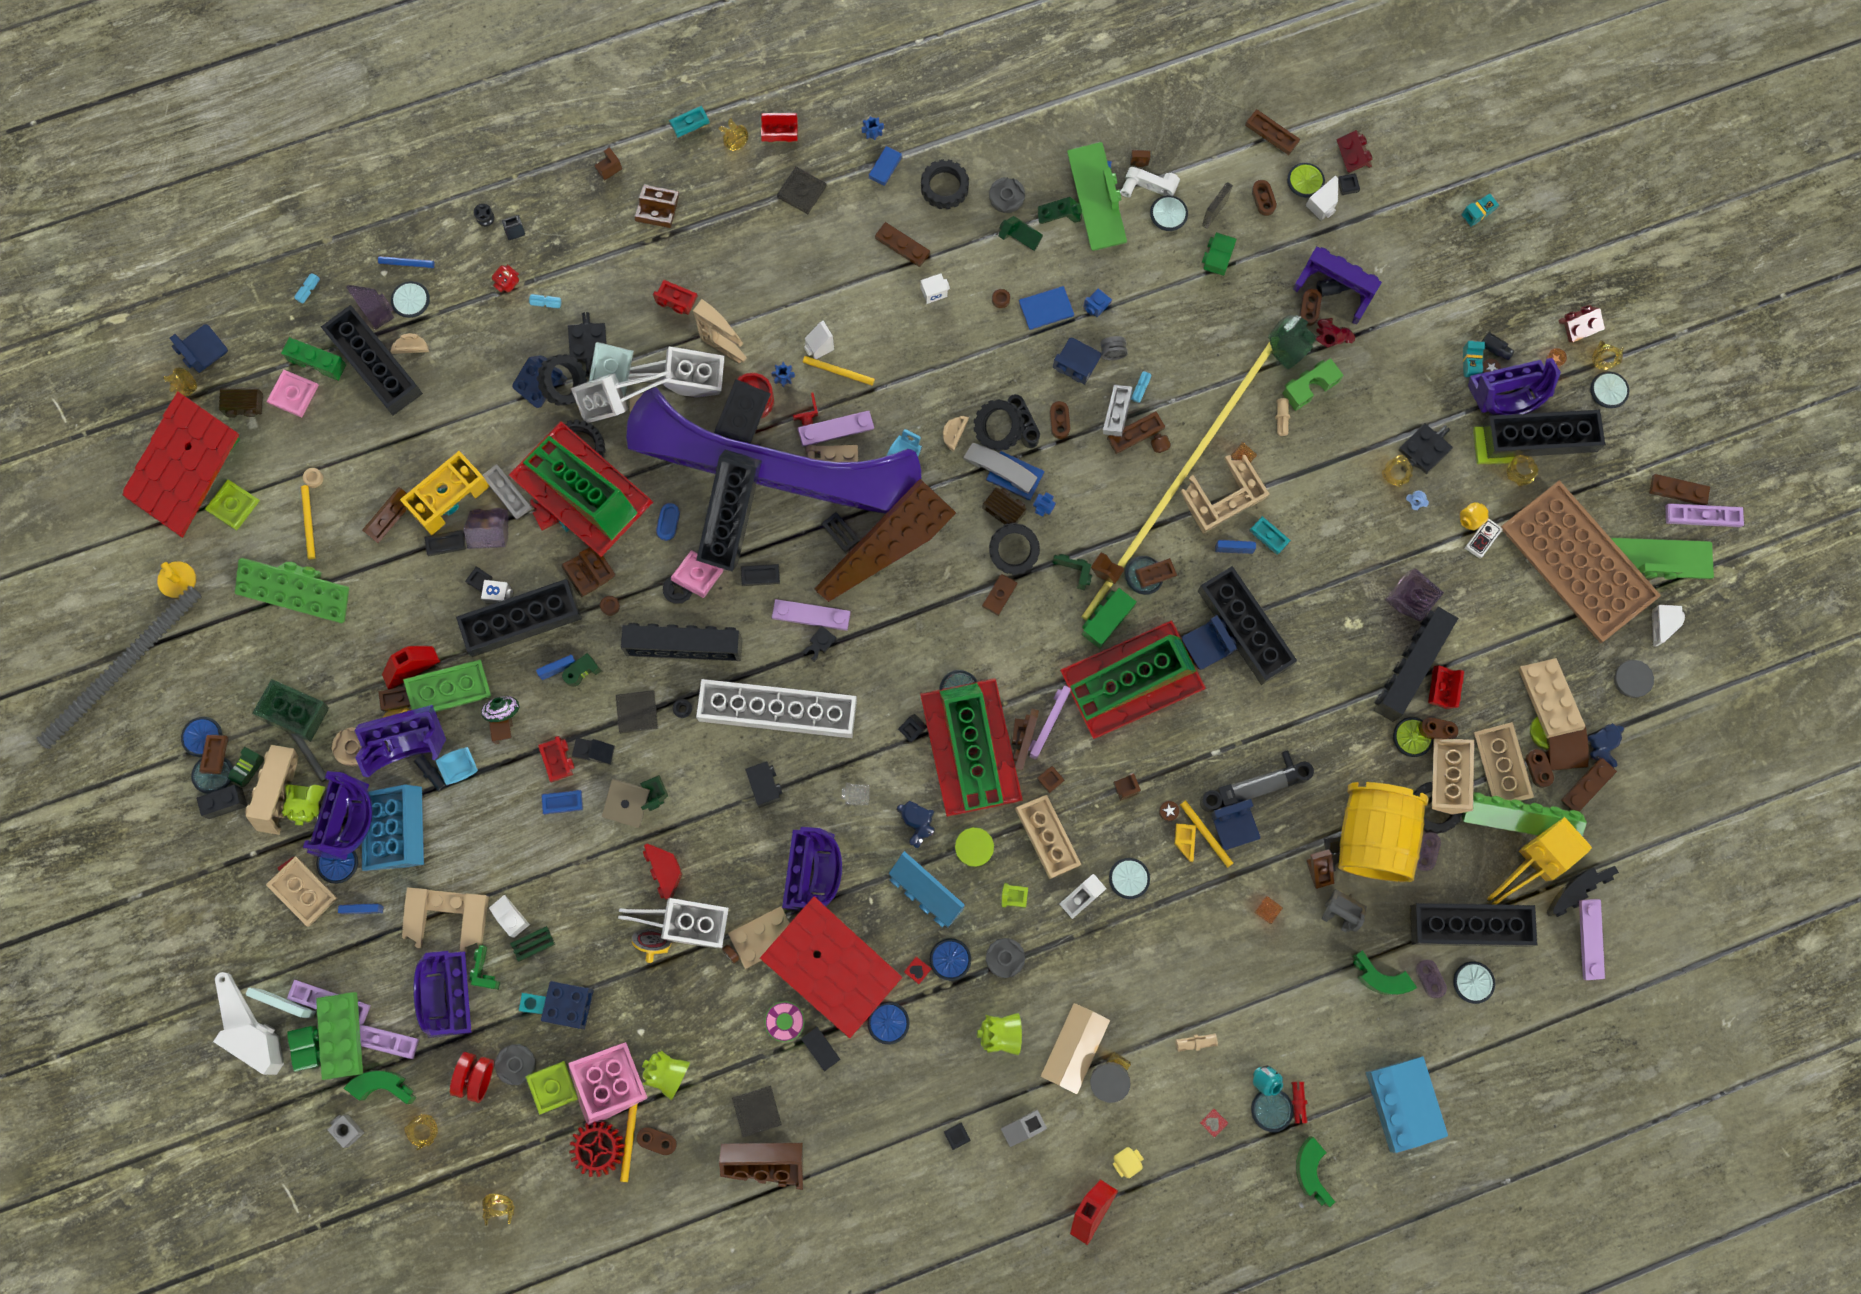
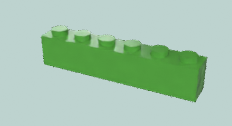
M1478 792L1473 793V811L1463 812L1462 815L1463 822L1533 835H1540L1564 817L1582 836L1587 824L1583 814L1576 810L1564 811L1558 807L1548 808L1537 803L1526 804L1516 799L1510 801L1499 796L1488 797Z

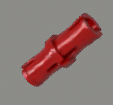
M1291 1082L1294 1123H1300V1114L1302 1115V1123H1308L1306 1104L1308 1102L1305 1100V1082H1299V1090H1297V1082Z

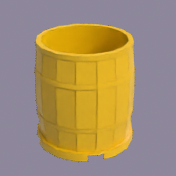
M1358 782L1349 784L1347 792L1350 795L1342 826L1338 868L1347 873L1372 879L1393 882L1414 881L1415 870L1420 857L1424 827V808L1428 805V796L1420 793V797L1415 796L1412 789L1391 784L1366 782V787H1358Z

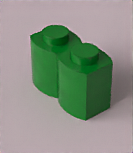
M1217 232L1214 237H1210L1207 246L1210 248V251L1204 254L1202 263L1205 265L1203 269L1224 276L1237 239Z
M316 1026L287 1031L294 1072L321 1066L319 1033Z

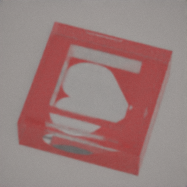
M1215 1108L1199 1122L1213 1138L1229 1124Z

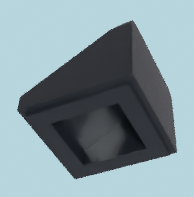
M519 215L502 220L508 240L525 236Z
M916 714L909 716L898 730L912 743L927 729V725Z

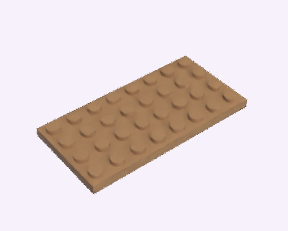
M1560 480L1501 526L1502 531L1600 643L1608 639L1661 596Z

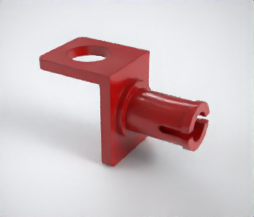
M814 392L811 393L814 411L793 415V420H800L802 426L813 424L812 418L818 416Z

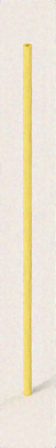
M1272 337L1117 565L1123 568L1126 566L1279 342L1277 337ZM1105 581L1081 616L1084 620L1087 621L1113 583Z

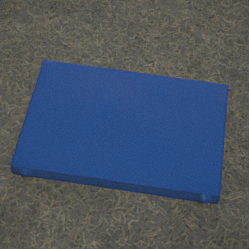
M1064 286L1019 300L1029 330L1074 316Z
M1000 451V454L1034 474L1037 480L1028 494L1012 486L1011 482L991 471L986 480L1030 501L1045 471Z

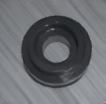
M679 699L673 705V713L678 718H686L692 712V705L686 699ZM681 706L686 707V710L684 712L679 711V708Z

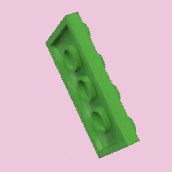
M481 660L403 679L411 710L433 705L435 712L491 698Z
M357 992L316 998L322 1080L363 1074Z

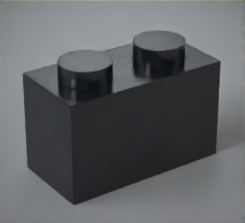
M766 761L745 769L759 808L781 801L779 795L783 793L780 784H775L773 777L777 775L773 765L769 766Z
M236 785L196 798L201 816L207 819L247 807L243 788Z

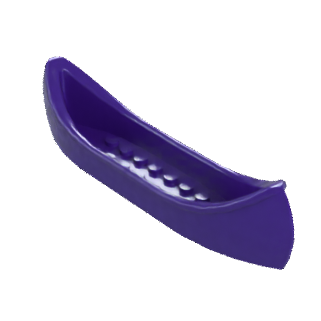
M656 387L648 389L636 401L627 422L626 438L629 450L715 474L719 456L726 449L762 460L757 481L758 485L886 514L921 479L920 462L916 452L912 449H905L885 457L861 462H832L786 453L729 439L699 427L678 413Z

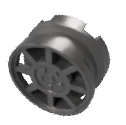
M1112 336L1100 342L1102 358L1105 360H1118L1128 355L1127 348L1125 347L1127 343L1124 337Z

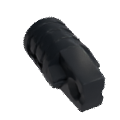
M1333 278L1317 281L1316 288L1322 297L1340 294L1342 291L1351 289Z
M1488 332L1481 341L1485 342V349L1497 357L1502 356L1510 360L1514 354V350L1508 346L1507 342L1491 334V332Z

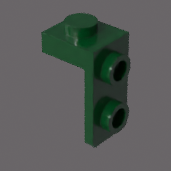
M1071 197L1038 206L1040 224L1063 217L1069 218L1074 223L1081 221V205Z
M1015 216L1004 220L999 227L1001 231L998 237L1005 240L1012 236L1033 251L1037 249L1043 238V234Z
M1064 554L1054 555L1053 564L1081 571L1077 589L1085 590L1086 585L1090 586L1092 574H1089L1091 564L1088 561L1069 559V556Z
M660 775L640 783L642 788L650 790L648 801L641 806L642 810L648 808L649 811H652L665 803L664 799L668 797V793Z

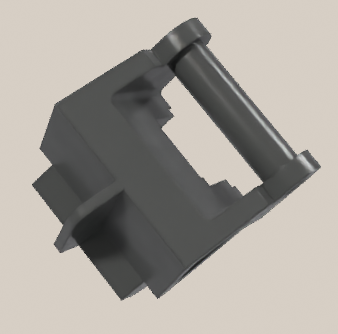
M1335 889L1325 904L1327 909L1321 919L1327 922L1337 914L1344 918L1342 931L1345 933L1347 931L1356 932L1365 921L1364 917L1367 906L1352 899V894L1347 896Z

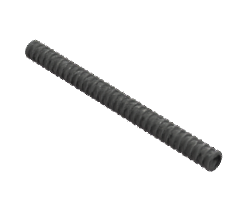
M188 586V590H184V594H180L178 596L179 599H175V603H171V607H167L165 609L166 612H162V616H158V620L153 621V625H149V629H145L143 631L144 634H140V638H136V642L131 643V647H127V651H123L121 653L122 656H118V660H114L113 665H109V669H105V673H101L99 675L100 678H96V682H92L91 686L87 687L86 691H83L82 695L78 696L77 700H74L73 704L69 705L68 709H65L64 713L60 714L59 718H56L55 722L51 723L50 727H47L46 731L36 738L37 741L46 749H51V745H55L57 743L56 740H60V736H64L66 734L65 731H69V727H73L74 722H78V718H82L83 713H87V709H91L92 704H96V700H100V696H104L106 694L105 691H109V687H113L115 685L114 682H118V678H122L123 673H127V669H131V665H135L137 663L136 660H140V656H144L145 651H149V647H153V643H157L159 641L158 638H162V634H166V630L171 629V625H175V621H179V617L184 616V612H188V608H192L193 603L198 602V598H202L201 594L192 586Z

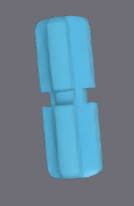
M311 273L303 283L304 287L301 286L294 298L298 302L304 303L311 294L310 290L315 288L320 278Z
M531 294L529 303L534 306L544 307L546 305V307L560 308L561 298L546 296L545 298L543 295Z
M1142 372L1131 400L1137 403L1141 401L1151 379L1150 373Z

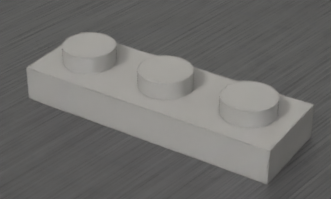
M1114 385L1103 427V434L1122 437L1133 387Z
M497 464L482 475L516 520L532 509Z

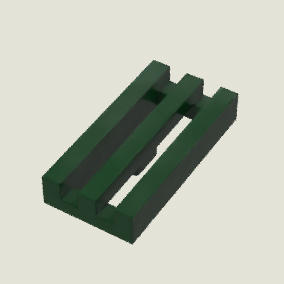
M547 926L510 943L518 962L556 945ZM546 932L545 936L535 941H532L520 948H517V945H520ZM549 939V943L520 955V952Z

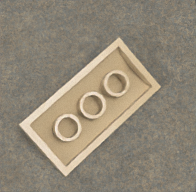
M1513 722L1474 732L1492 797L1499 796L1510 801L1513 799L1524 801L1534 798Z
M1434 739L1432 809L1449 814L1473 811L1474 740Z
M1047 795L1015 808L1049 879L1060 876L1081 865Z
M1073 1003L1040 1077L1078 1094L1110 1020Z

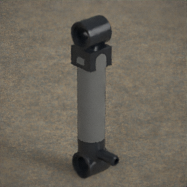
M1287 750L1281 753L1286 768L1235 784H1228L1217 788L1215 791L1209 790L1201 797L1200 806L1204 811L1213 812L1220 805L1221 808L1293 785L1305 783L1312 778L1314 768L1306 761L1294 765ZM1299 768L1306 770V777H1302L1298 773ZM1207 797H1213L1215 799L1214 806H1211L1207 803Z

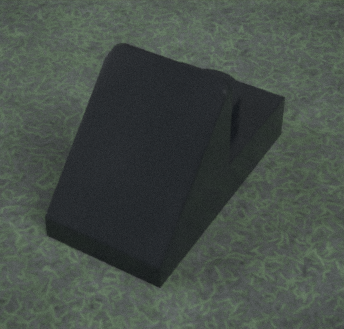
M576 738L572 757L611 765L615 746L596 739Z

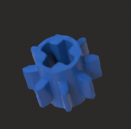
M870 116L867 121L863 120L864 127H862V133H866V139L872 138L876 140L878 136H882L884 124L879 123V117L872 118Z
M784 362L782 365H775L776 372H771L772 377H776L774 383L777 384L779 382L782 384V387L787 383L792 384L791 378L795 377V373L791 372L792 366H786Z
M1047 492L1045 495L1039 494L1033 504V507L1036 508L1035 513L1042 517L1045 513L1050 515L1056 505V502L1052 501L1054 496Z

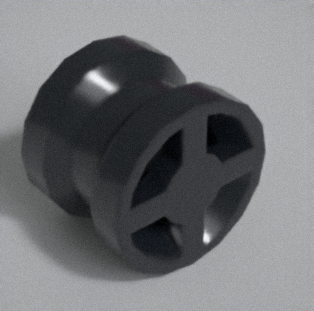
M479 204L474 208L473 213L479 225L487 227L493 224L495 217L489 205Z

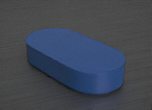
M667 503L661 508L656 532L658 537L664 541L674 538L679 522L680 511L677 505L673 503Z

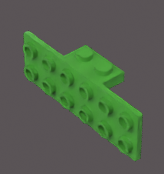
M1099 142L1068 150V158L1091 250L1095 251L1126 243L1127 238L1119 210V201L1122 200L1120 190H1116V174L1112 173L1111 168L1108 167L1103 143Z
M1611 538L1645 578L1712 579L1714 577L1712 542Z
M245 558L238 560L235 594L335 622H345L349 587L321 580L320 571H316L313 567L298 566L294 562H285L278 567Z

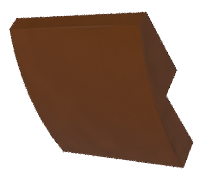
M643 185L639 196V206L635 214V221L671 228L678 203L679 191Z
M590 547L579 552L577 557L562 564V569L581 597L591 593L615 577L614 571L604 556L600 557Z
M1586 727L1583 730L1546 738L1548 745L1546 755L1552 770L1588 767L1589 749Z

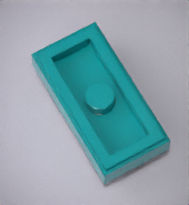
M702 105L669 120L677 138L710 123Z
M1263 516L1249 530L1277 556L1291 541Z

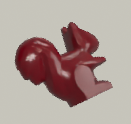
M1324 318L1317 322L1319 328L1316 329V332L1321 336H1317L1316 341L1327 348L1336 344H1342L1343 342L1352 344L1355 341L1354 333L1346 327L1338 328L1335 326L1333 318Z

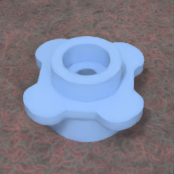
M1415 491L1412 495L1408 494L1406 500L1411 503L1413 510H1418L1423 506L1427 507L1429 501L1426 500V494L1422 491Z

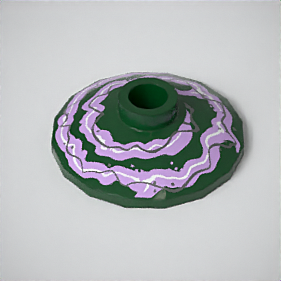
M511 696L494 698L483 705L481 716L489 722L505 721L518 712L520 708L519 701Z

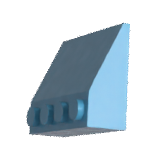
M400 785L369 791L373 814L369 832L362 842V871L424 865L422 787Z
M905 851L901 854L889 872L891 877L889 881L897 888L901 886L906 890L904 894L911 901L916 899L920 903L919 908L926 914L930 912L934 915V921L940 927L945 925L948 928L964 910L965 905Z
M1423 1056L1366 1072L1390 1152L1398 1153L1448 1137Z

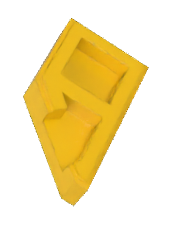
M1176 824L1174 844L1189 862H1193L1196 826Z

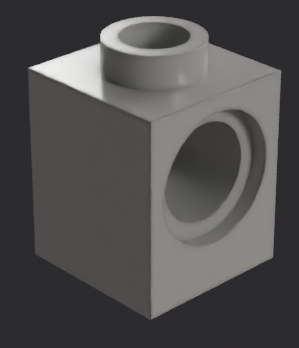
M349 1115L337 1116L330 1123L332 1126L328 1129L329 1133L343 1148L350 1147L364 1134V1131ZM344 1124L348 1126V1133L345 1136L341 1133V1127Z

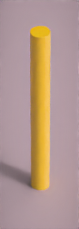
M804 356L803 359L805 364L873 386L875 381L874 378Z
M303 485L301 486L307 558L315 559L309 486Z
M1185 800L1180 806L1228 868L1233 864L1232 860Z
M638 1103L630 1107L628 1112L620 1182H628Z

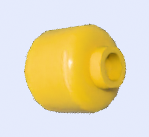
M1471 503L1460 512V523L1469 530H1476L1488 521V509L1480 503Z

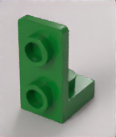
M479 945V949H476L474 953L475 968L470 972L469 980L472 981L471 985L499 990L500 982L495 981V976L483 975V979L481 978L487 947Z

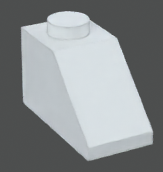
M1334 176L1314 193L1306 204L1320 220L1325 217L1329 218L1336 211L1334 208L1338 202V178Z
M821 321L805 337V351L809 356L812 355L814 359H818L834 350L833 336L825 322Z
M1658 605L1652 609L1653 646H1659L1683 625L1685 614L1682 612V606Z
M1093 874L1066 897L1060 905L1073 919L1104 892L1106 887Z
M503 895L489 907L497 922L511 937L515 938L530 925L506 895Z

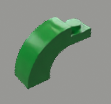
M1363 950L1352 956L1355 967L1363 972L1357 978L1367 988L1376 993L1399 995L1417 988L1406 971L1400 972L1395 976H1386L1375 969Z
M371 1071L361 1074L352 1079L343 1088L359 1101L365 1100L373 1091L378 1089L388 1090L405 1104H412L417 1098L412 1094L414 1091L405 1084L401 1086L406 1078L389 1071Z
M1309 1136L1300 1147L1297 1155V1179L1305 1195L1311 1196L1315 1193L1314 1198L1321 1206L1331 1207L1335 1200L1322 1186L1317 1175L1319 1161L1327 1152L1314 1137Z

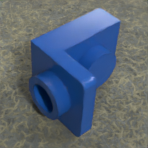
M1098 288L1090 297L1085 299L1083 307L1087 313L1098 317L1112 302V299Z

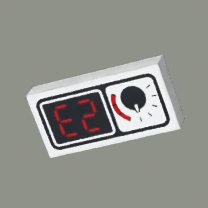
M1488 518V521L1477 530L1465 549L1481 559L1503 529Z

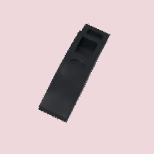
M1612 866L1597 873L1593 867L1578 874L1555 896L1547 910V915L1559 917L1567 913V908L1571 906L1573 908L1579 907V900L1588 898L1587 893L1596 889V884L1600 882L1606 884L1614 880L1613 876L1619 873L1617 868Z

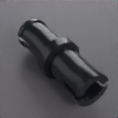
M424 754L413 761L423 772V777L426 780L428 779L438 792L447 786L442 776L437 772V767H433Z

